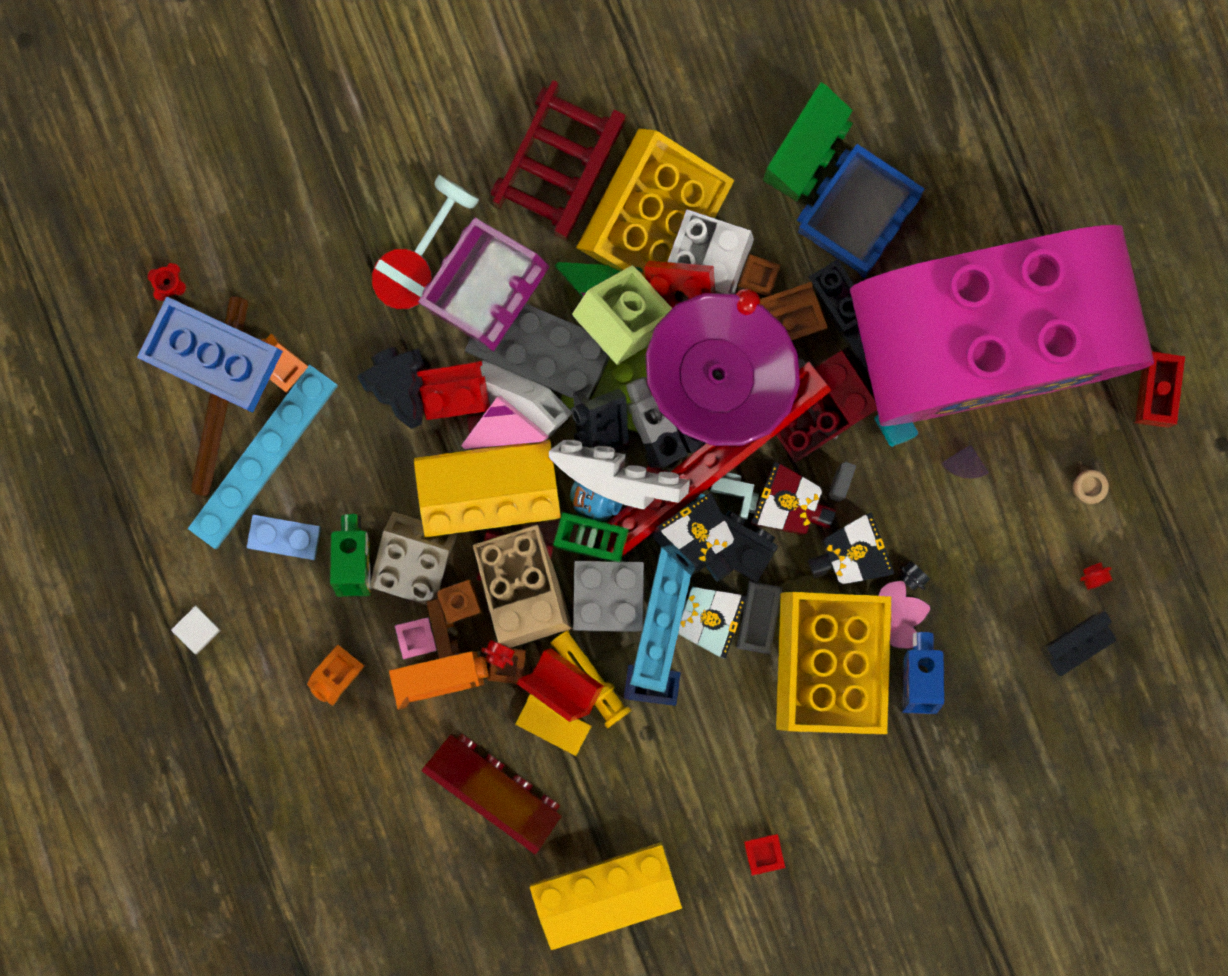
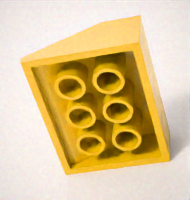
M638 128L576 248L602 264L608 265L620 272L632 265L640 267L643 270L641 275L645 278L644 266L648 261L668 262L686 210L715 219L734 179L657 130Z
M804 592L781 593L776 730L887 734L892 596Z

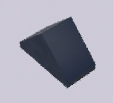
M628 665L624 699L676 706L681 672H669L666 690L663 693L630 685L634 665Z

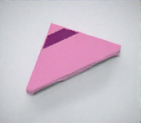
M499 396L461 446L464 449L542 442L549 436L507 400Z

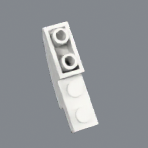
M563 440L549 451V458L575 481L597 494L624 505L645 509L654 498L679 503L689 491L690 480L681 479L676 473L660 472L655 474L646 472V468L636 465L624 468L625 454L615 453V450L611 447L597 446L589 448L582 446V443L576 440Z

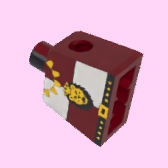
M774 462L750 525L805 535L810 522L829 529L836 510L818 503L822 493L821 487L780 463Z

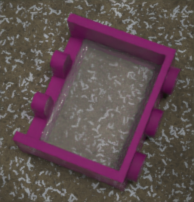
M474 217L470 225L462 231L460 240L452 252L442 261L441 268L432 282L425 286L418 303L431 314L444 320L494 352L550 266L537 253Z

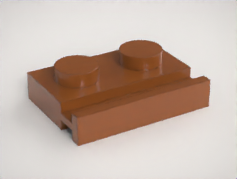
M811 282L760 299V305L767 309L786 328L791 341L827 330V325Z

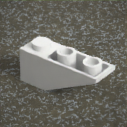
M482 361L483 366H480L482 376H485L491 405L497 397L502 396L549 436L548 438L572 414L549 388L487 361Z

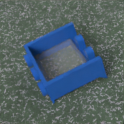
M856 144L852 151L846 149L835 165L839 170L833 179L828 176L824 179L816 192L820 196L813 207L807 204L797 221L801 223L798 230L800 235L802 234L857 271L865 279L917 205L925 189Z

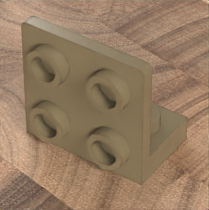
M392 512L383 531L370 587L427 605L426 601L437 599V592L440 590L447 560L455 544L457 533L425 537L422 520Z

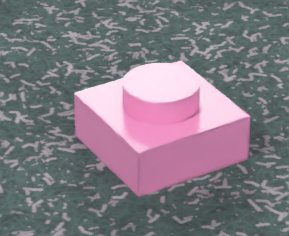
M429 617L395 626L403 659L437 651Z

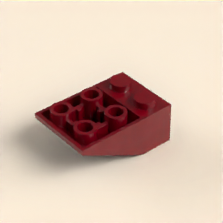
M849 347L841 350L815 368L831 389L812 408L814 412L818 410L820 413L816 423H814L809 410H806L776 434L794 463L877 410L871 381ZM826 415L832 418L833 425L826 424ZM835 428L837 429V432H835L831 436L820 433L818 431L821 430L822 432H831Z

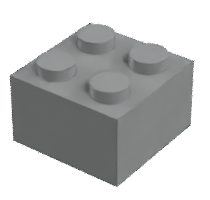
M575 561L573 630L642 632L644 562Z

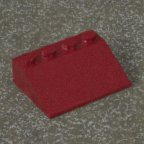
M460 733L458 737L450 734L421 771L536 855L561 819L563 814L557 811L561 805L546 794H543L541 798L530 791L533 785L516 773L512 778L502 770L505 764L492 754L488 753L484 757L474 749L478 744L463 733Z

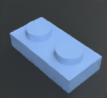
M253 515L247 548L315 560L321 527Z

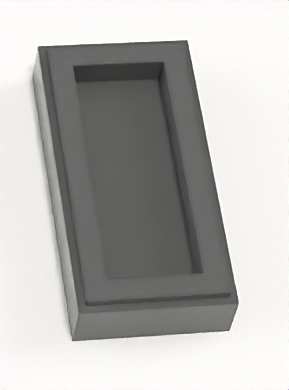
M844 462L837 467L827 495L828 499L836 502H841L845 499L856 465Z
M749 581L746 594L747 599L743 609L736 646L737 649L770 655L783 587Z

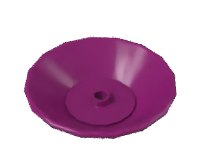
M703 293L676 304L655 326L646 351L647 385L660 412L683 434L712 446H743L769 435L790 413L800 386L798 354L786 328L760 304L756 306L752 314H741L737 309L740 297L736 294ZM712 371L720 372L722 380H716L712 375Z

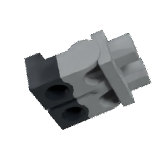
M646 377L626 385L631 400L627 404V410L632 415L633 423L647 451L645 457L650 468H663L687 456V453L697 451L706 444L683 434L660 412L647 385Z

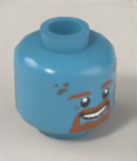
M577 481L574 482L570 492V500L573 502L574 510L580 515L600 522H605L612 515H617L623 505L591 491Z

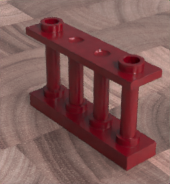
M552 80L549 88L543 86L535 102V105L539 106L532 123L504 179L498 177L490 195L495 197L493 204L498 209H501L505 199L551 220V225L556 226L554 230L555 236L567 242L626 123V115L617 110H613L610 118L607 116L601 118L557 97L559 83ZM550 108L596 130V134L600 138L595 148L592 146L586 148L542 127ZM535 138L581 160V164L586 166L581 177L574 176V178H571L527 157ZM520 169L566 190V194L571 196L566 207L560 206L557 209L512 187Z

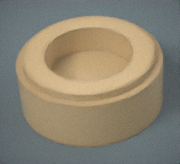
M1086 470L1074 479L1073 493L1084 504L1098 503L1108 493V481L1099 471Z

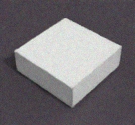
M195 606L171 631L194 654H198L221 629L198 606Z

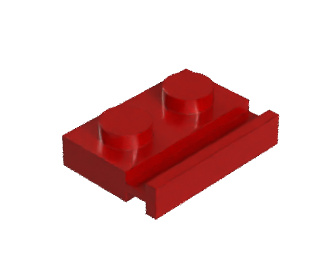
M482 361L417 372L418 377L421 376L423 381L420 392L426 420L485 412L489 409L490 401L485 376H482L480 366H483Z

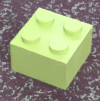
M632 265L589 289L572 315L617 365L649 345L655 326L672 308Z

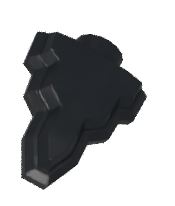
M391 347L372 356L371 360L374 366L357 375L366 392H373L380 403L390 405L396 417L410 429L422 425L423 404L418 393L423 385L421 376L418 377L417 372L425 365L419 348L399 354L397 347Z

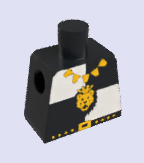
M708 493L657 526L653 538L688 574L693 575L706 567L716 582H718L733 571V568L723 555L732 548L735 543L734 538L711 493Z
M872 512L821 540L825 554L807 560L814 579L833 573L837 586L895 574Z

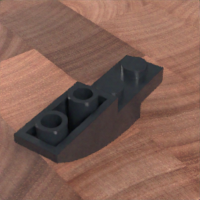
M835 260L810 275L808 279L846 345L862 369L870 377L853 300L850 294V288L854 284L839 261Z

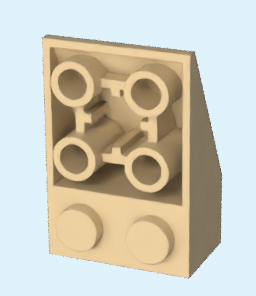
M538 525L473 545L499 644L511 648L573 629L561 586Z

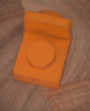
M270 334L267 339H261V341L283 351L271 374L270 380L287 392L308 366L282 345L273 334Z
M337 645L315 669L307 685L317 699L334 705L344 690L362 671L364 665L341 646Z

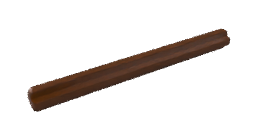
M230 297L225 318V324L242 332L248 308V301L245 298ZM210 393L191 485V493L200 496H209L229 402Z

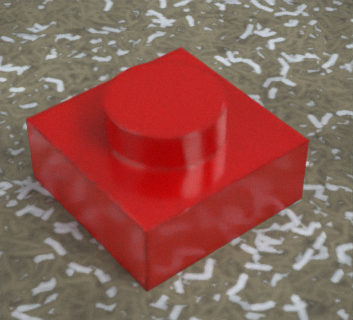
M777 833L744 841L752 876L785 868Z

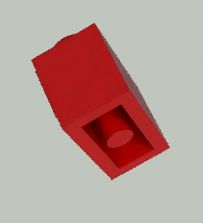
M1152 352L1154 364L1141 369L1135 423L1169 428L1176 425L1178 420L1185 356Z

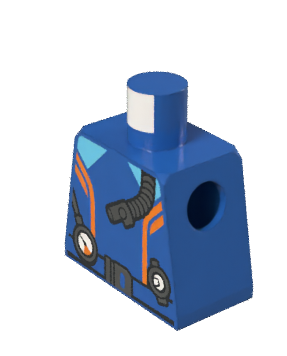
M916 632L913 633V650H908L903 659L902 713L937 714L944 705L943 651L934 650L933 633ZM918 665L925 666L928 673L920 671Z

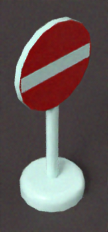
M440 174L435 180V187L448 198L416 250L394 249L385 253L376 262L372 272V286L377 297L385 305L392 308L410 309L420 304L418 301L422 297L425 286L432 282V272L422 254L455 202L466 208H474L479 201L476 196Z

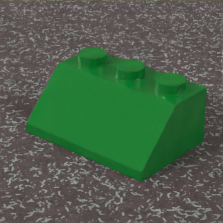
M820 82L768 165L763 178V182L796 202L802 194L806 197L809 196L818 179L813 177L819 166L826 169L836 152L831 149L837 137L844 140L853 125V122L849 120L853 110L824 83Z

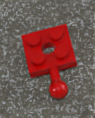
M648 261L644 266L645 279L671 308L681 303L675 298L674 291L683 292L688 299L703 293H716L714 266ZM742 289L736 293L740 297L737 303L738 311L743 315L752 314L756 306L760 304L758 294L751 289Z

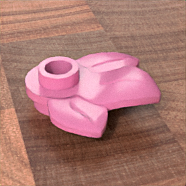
M904 581L888 583L880 590L878 596H892L890 645L897 648H913V633H916L913 627L924 620L930 611V606L920 599L906 597Z

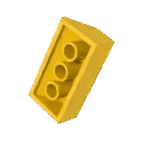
M550 439L542 442L512 444L414 458L424 536L431 537L560 519L561 513L554 463L549 458V451L551 450Z
M661 842L530 884V891L539 920L551 950L682 909Z

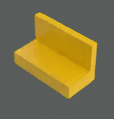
M531 694L515 725L574 756L577 755L592 726L581 719L572 722L567 721Z

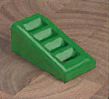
M562 512L553 545L557 549L620 563L629 529ZM573 525H577L579 528L575 542H569ZM591 528L587 546L581 545L585 529ZM598 530L604 531L600 549L594 548ZM611 533L617 534L613 553L606 551Z

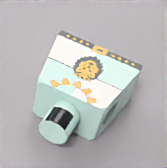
M692 587L688 599L685 600L678 635L714 655L726 659L747 597Z

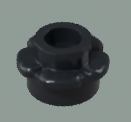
M910 560L905 567L900 566L904 573L899 578L913 591L918 587L922 590L926 589L924 585L930 578L914 562Z

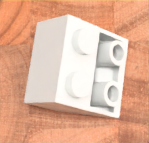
M686 210L668 262L714 266L716 293L734 294L754 238L750 230Z

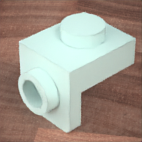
M727 473L711 486L710 492L742 498L740 517L746 520L748 513L755 514L759 494L753 493L754 484L740 482V475Z

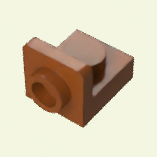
M472 580L455 584L437 592L448 623L483 613Z

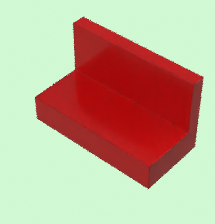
M551 648L544 650L533 673L519 678L517 685L569 722L590 714L604 687Z

